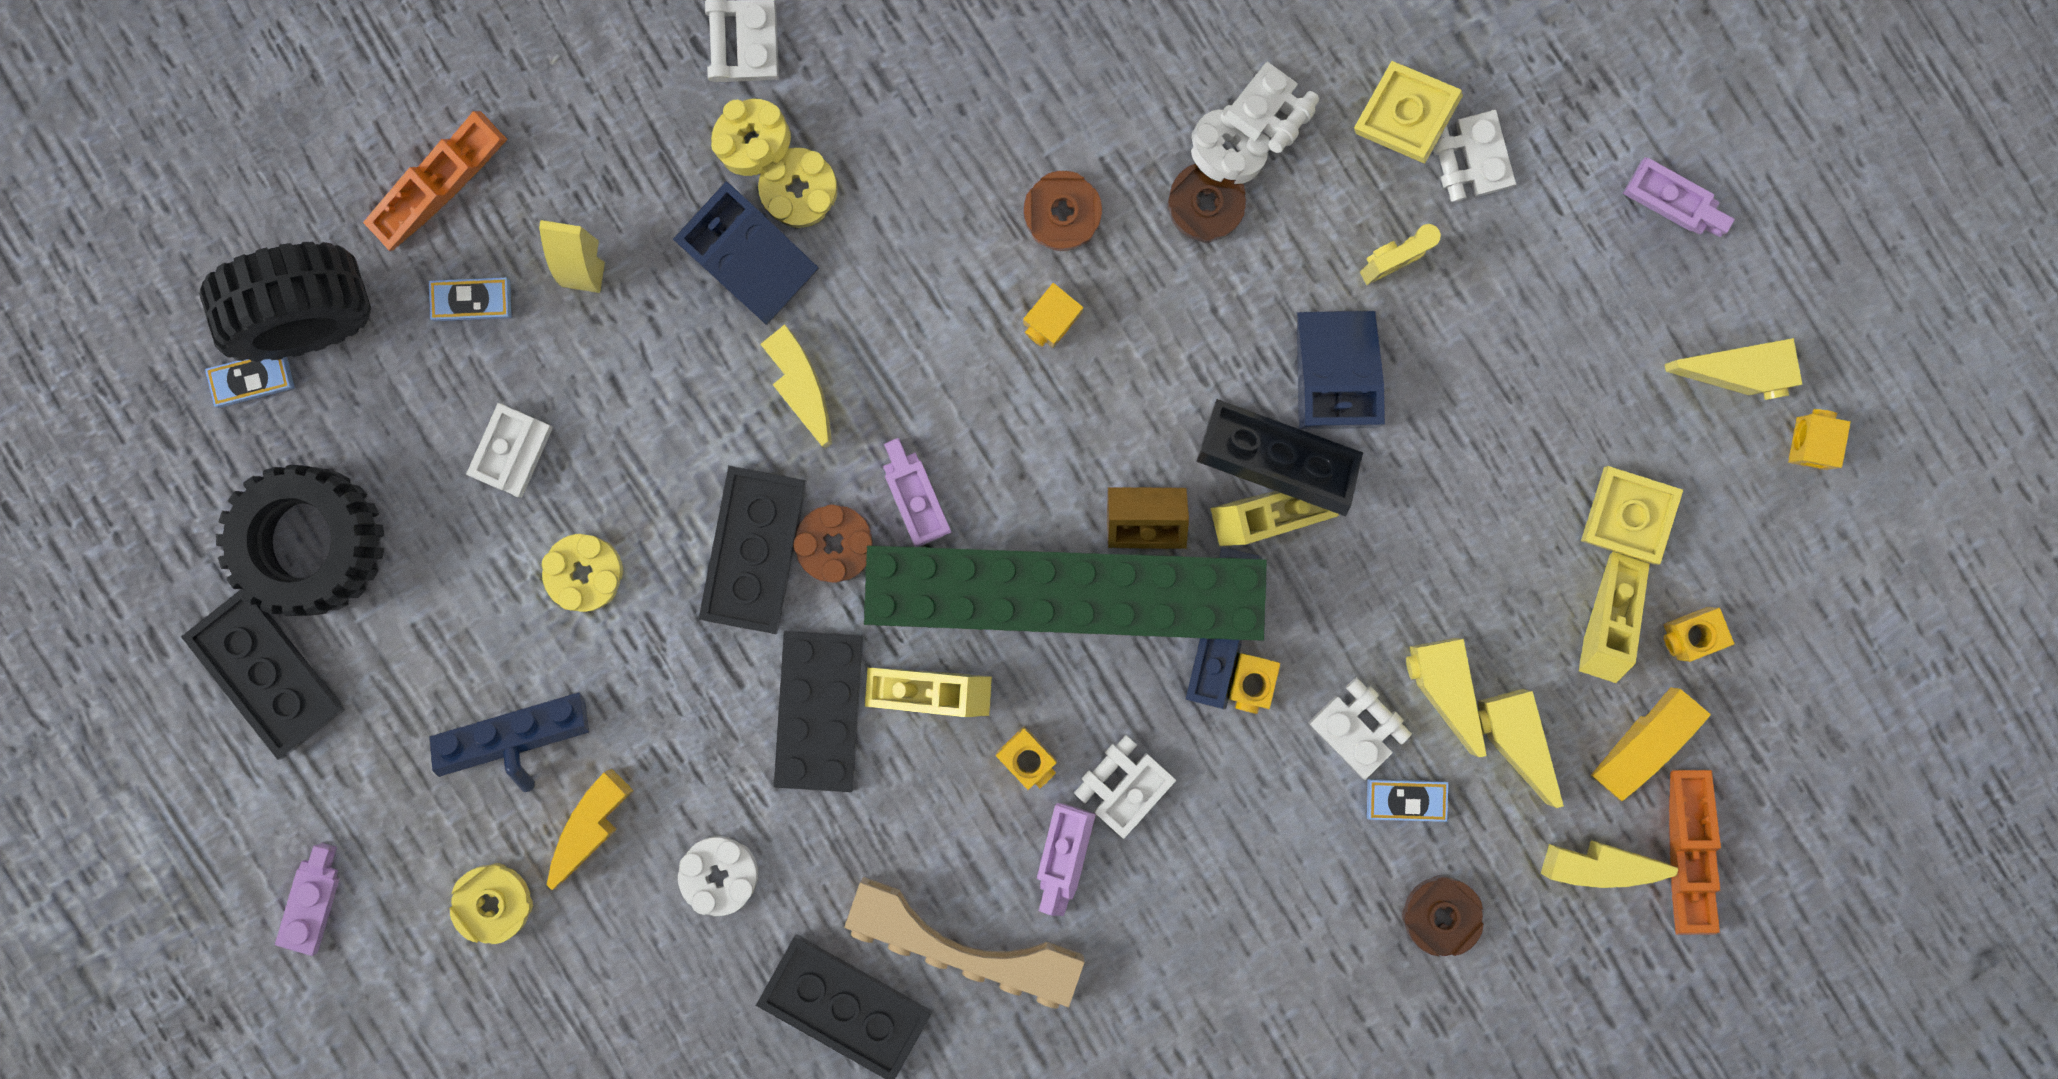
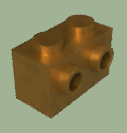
M1108 487V548L1187 549L1189 528L1187 488Z

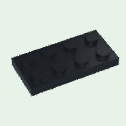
M1216 399L1196 462L1346 517L1352 505L1363 452Z
M728 465L698 620L778 634L794 552V540L799 526L805 495L806 480Z
M240 589L182 635L181 638L276 759L280 760L284 759L345 709L268 612L262 611L261 605H251L242 599L244 590Z
M784 631L774 788L853 792L863 635Z
M798 934L794 936L755 1005L884 1079H895L932 1014V1010Z

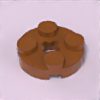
M1055 171L1046 174L1040 178V181L1035 183L1025 198L1024 219L1026 227L1037 243L1052 250L1069 251L1088 243L1101 221L1102 204L1098 192L1084 177L1075 172ZM1059 201H1066L1067 208L1074 209V214L1067 216V221H1059L1057 215H1052L1051 210L1058 208Z
M832 504L817 508L805 516L798 526L794 540V550L802 568L812 577L832 583L850 580L859 575L866 568L867 546H873L872 533L867 521L851 508ZM838 533L841 534L844 538L840 543L844 548L841 553L832 551L828 554L825 551L827 546L824 540L828 534L833 537L837 536Z

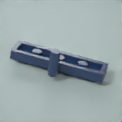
M1222 547L1219 558L1262 559V556ZM1200 638L1185 700L1221 709L1227 708L1243 640Z
M578 692L429 736L432 771L438 777L504 758L506 774L523 792H529L534 788L535 781L521 766L520 753L589 733L585 699Z

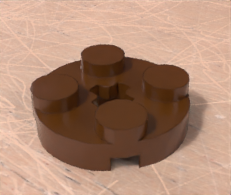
M1196 164L1188 166L1175 178L1170 189L1167 206L1172 222L1185 236L1203 243H1209L1228 236L1238 227L1245 213L1246 192L1244 184H1234L1236 180L1223 178L1222 182L1208 177ZM1200 193L1205 196L1213 193L1216 196L1214 201L1216 209L1213 211L1209 209L1201 210L1198 207L1200 200L1197 196Z
M1442 875L1434 876L1418 884L1410 892L1405 902V907L1402 910V919L1409 937L1419 948L1434 956H1456L1467 952L1481 937L1484 926L1482 922V902L1474 890L1458 879ZM1447 907H1451L1452 911L1449 914L1453 920L1451 924L1446 925L1442 922L1437 926L1434 922L1437 918L1435 914L1437 909L1441 908L1444 910Z

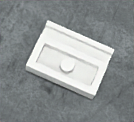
M498 403L466 475L522 498L553 426Z

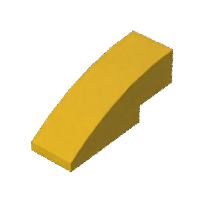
M1670 687L1646 717L1640 716L1593 771L1591 776L1620 801L1625 800L1667 763L1697 732L1711 714L1682 689Z
M613 769L603 772L587 790L572 812L559 838L551 861L546 884L551 890L561 885L617 830L606 818L634 790Z

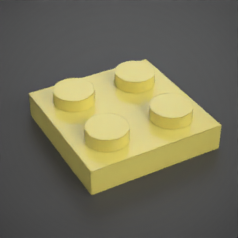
M1391 61L1354 127L1355 133L1425 164L1462 99V90Z
M1610 466L1604 467L1581 541L1651 564L1660 565L1683 489Z

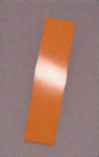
M473 111L450 139H441L418 167L408 168L363 223L389 251H393L451 200L508 139L481 111Z
M1672 770L1670 772L1669 841L1670 865L1678 868L1677 875L1671 877L1675 934L1715 935L1720 933L1715 893L1721 891L1716 851L1721 849L1712 770Z

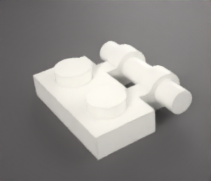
M1266 61L1227 111L1223 119L1254 141L1264 132L1271 137L1268 143L1269 148L1273 152L1280 153L1285 146H1290L1298 137L1300 126L1308 123L1314 116L1315 106L1319 102V97L1316 93L1308 91L1303 98H1296L1292 93L1298 83ZM1279 110L1288 115L1286 120H1279L1275 117Z
M1496 110L1458 119L1455 122L1458 136L1450 137L1446 125L1433 152L1434 155H1439L1444 174L1440 178L1443 189H1448L1451 203L1466 199L1464 184L1471 183L1475 197L1509 189L1516 185ZM1462 149L1467 166L1466 170H1459L1454 151Z
M1356 677L1346 686V689L1355 697L1348 706L1338 696H1335L1308 724L1362 779L1366 780L1393 753L1382 741L1391 734L1400 744H1403L1412 733L1402 724L1404 719L1396 711L1391 713L1377 698L1379 694L1371 686L1366 687ZM1365 709L1380 723L1372 731L1357 717Z
M1127 735L1116 746L1112 744L1107 749L1105 759L1093 772L1089 770L1081 778L1084 782L1074 792L1084 803L1096 792L1103 801L1094 810V813L1123 839L1176 781L1172 775L1147 753L1136 764L1127 756L1136 748L1137 744ZM1120 766L1127 775L1111 790L1104 782Z

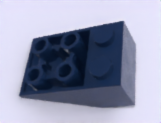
M727 181L673 238L683 250L765 325L772 321L819 269L816 264Z
M1297 312L1299 429L1378 428L1385 425L1384 379L1376 312Z

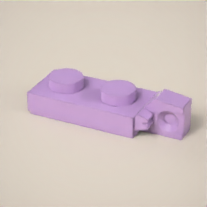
M1646 157L1641 160L1622 193L1683 228L1698 234H1702L1706 230L1721 237L1727 234L1735 220L1717 210L1719 202L1713 198V193Z
M899 438L884 443L892 462L883 466L886 472L885 478L914 546L919 547L952 533L922 461H919L916 453L907 456Z
M1056 803L1037 879L1041 880L1040 889L1044 890L1039 908L1040 912L1051 916H1064L1069 899H1073L1077 891L1095 813L1064 803Z
M326 843L314 845L309 861H301L299 869L296 871L275 942L276 946L310 956L317 954L340 880L337 877L338 869L331 868L337 849L336 846Z

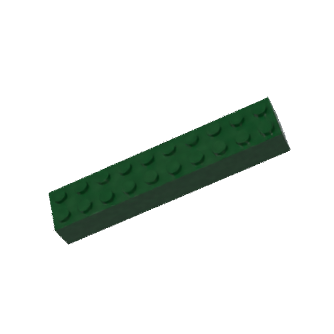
M867 546L864 625L1264 641L1267 559Z

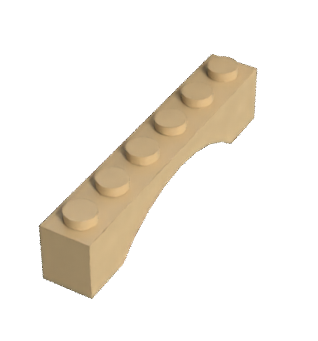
M865 877L860 881L844 928L851 930V936L868 943H873L874 939L888 943V949L897 954L910 956L911 952L925 956V962L940 969H947L948 965L962 969V975L968 979L977 982H984L985 978L1000 983L999 988L1005 992L1018 996L1022 994V991L1037 996L1036 1001L1054 1009H1058L1059 1005L1069 1007L1085 963L1083 954L1049 942L1013 951H985L961 945L942 936L926 924L910 907L899 889Z

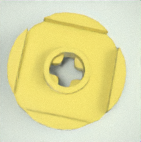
M737 99L729 101L724 106L723 114L718 118L712 131L711 147L715 155L729 171L742 176H753L765 172L762 167L769 165L772 161L776 165L784 157L790 145L791 132L784 115L773 103L762 99H748L744 101ZM756 131L759 134L757 138H751L749 143L745 144L744 137L748 133Z
M789 148L776 165L772 161L769 165L762 167L765 172L761 173L758 182L760 200L770 215L782 222V224L794 228L815 225L825 217V214L834 205L838 190L836 177L831 166L818 152L810 151L806 148ZM795 178H800L803 183L808 182L809 188L803 190V196L800 198H796L793 192L787 191L788 186L793 183Z
M574 534L564 537L555 543L549 553L542 559V580L545 590L551 599L565 610L588 612L604 607L615 597L623 576V565L618 552L610 543L596 536ZM579 562L583 566L590 565L592 568V572L587 575L589 582L583 584L580 579L575 580L573 577V573L576 571L575 566Z
M494 863L492 865L476 867L464 874L456 882L451 893L453 894L451 899L452 906L449 909L454 927L464 938L476 943L499 944L516 935L524 927L532 911L533 901L526 882L516 871L507 868L504 864ZM485 894H488L490 897L496 896L499 900L497 905L499 911L497 914L492 910L488 912L483 911L482 906L485 904L483 896Z

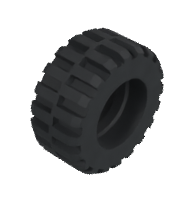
M313 241L294 245L291 243L280 244L279 247L270 249L266 247L255 250V253L249 255H240L235 257L234 261L219 265L216 268V272H210L205 277L199 292L215 347L226 357H233L239 361L249 359L251 362H261L265 359L273 361L325 349L328 345L338 344L344 341L346 337L358 333L360 328L365 327L371 314V305L356 258L344 247L334 246L332 243L327 242L315 244Z
M287 465L285 468L272 467L263 471V477L253 475L243 482V486L246 488L245 492L234 491L230 496L228 502L233 506L230 511H222L218 521L221 524H225L223 534H216V546H223L224 555L218 557L221 569L230 570L232 575L228 576L226 580L233 589H243L242 599L251 605H261L262 611L271 614H284V616L327 614L329 610H339L349 604L348 599L359 598L366 591L363 583L365 581H373L379 570L372 566L375 559H383L384 548L377 547V537L384 536L383 525L375 524L373 517L379 515L375 503L366 502L365 498L368 494L361 486L350 484V478L340 473L330 472L328 469L303 465ZM297 504H309L317 508L327 521L331 535V545L327 559L316 573L307 578H295L289 575L277 561L273 549V535L278 521L286 511Z

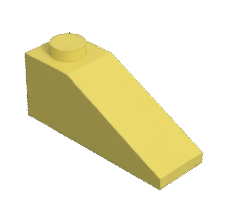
M1794 338L1689 357L1664 364L1666 372L1749 396L1764 393L1765 400L1789 396L1788 388L1803 385Z
M1277 491L1210 508L1219 546L1246 545L1339 516L1337 513Z
M1612 552L1609 555L1583 640L1579 665L1580 672L1617 683L1636 664L1649 563L1616 552Z
M1452 638L1410 646L1411 656L1406 657L1410 679H1416L1417 686L1467 751L1476 757L1487 756L1464 639Z
M867 667L865 707L959 717L989 716L992 676Z
M1520 689L1479 700L1480 711H1478L1482 734H1487L1491 743L1547 805L1554 808L1563 807L1562 797L1533 691Z

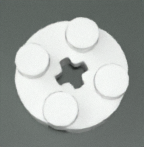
M1228 105L1223 110H1214L1205 114L1199 120L1191 136L1193 142L1191 153L1196 165L1208 177L1222 182L1223 178L1236 180L1234 184H1243L1255 178L1264 166L1270 150L1268 145L1270 138L1262 132L1257 140L1254 141L1223 119L1232 106ZM1225 141L1232 143L1238 152L1233 148L1226 150L1223 147Z
M711 836L702 839L690 848L679 864L678 884L681 894L686 902L692 906L693 910L702 915L724 916L739 910L753 894L758 880V866L752 852L745 845L726 836ZM717 865L720 871L727 870L728 877L723 880V886H717L716 882L709 881L708 875L712 873L711 867Z

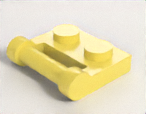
M1425 224L1416 231L1415 236L1409 237L1402 245L1397 247L1395 241H1392L1373 251L1374 254L1366 258L1368 264L1360 271L1366 286L1419 260L1426 251L1439 243L1441 237L1440 230L1433 224Z

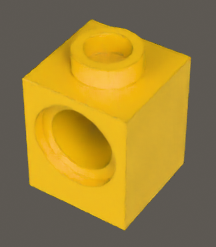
M1052 283L1023 318V324L1028 328L1024 333L1040 347L1047 343L1054 348L1083 313L1084 307L1056 284Z
M1813 409L1812 414L1796 417L1788 463L1822 470L1842 468L1851 421L1836 419V412L1822 409Z
M1705 607L1663 624L1667 633L1664 635L1665 645L1669 653L1673 657L1676 656L1677 660L1691 662L1734 645L1720 607ZM1696 625L1701 631V639L1697 645L1693 646L1689 641L1688 634L1690 629Z
M1239 653L1229 695L1230 700L1236 701L1235 709L1258 714L1259 707L1270 709L1281 663ZM1257 673L1262 679V688L1255 695H1247L1243 690V681L1249 674Z
M1025 726L996 752L995 756L1027 790L1034 784L1040 789L1056 774L1052 767L1057 763V760ZM1026 750L1035 751L1040 757L1039 766L1031 771L1022 769L1017 762L1018 756Z

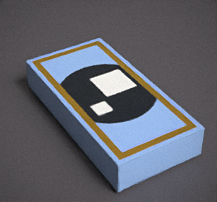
M507 277L429 281L430 320L434 322L512 318L510 279Z
M287 357L273 361L265 359L261 362H251L249 359L244 361L238 360L205 369L214 407L218 408L295 389Z
M1367 779V819L1447 822L1448 782Z

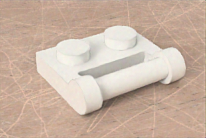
M706 0L705 14L709 16L711 66L707 67L708 80L712 82L779 80L775 0ZM736 16L738 66H727L725 17Z

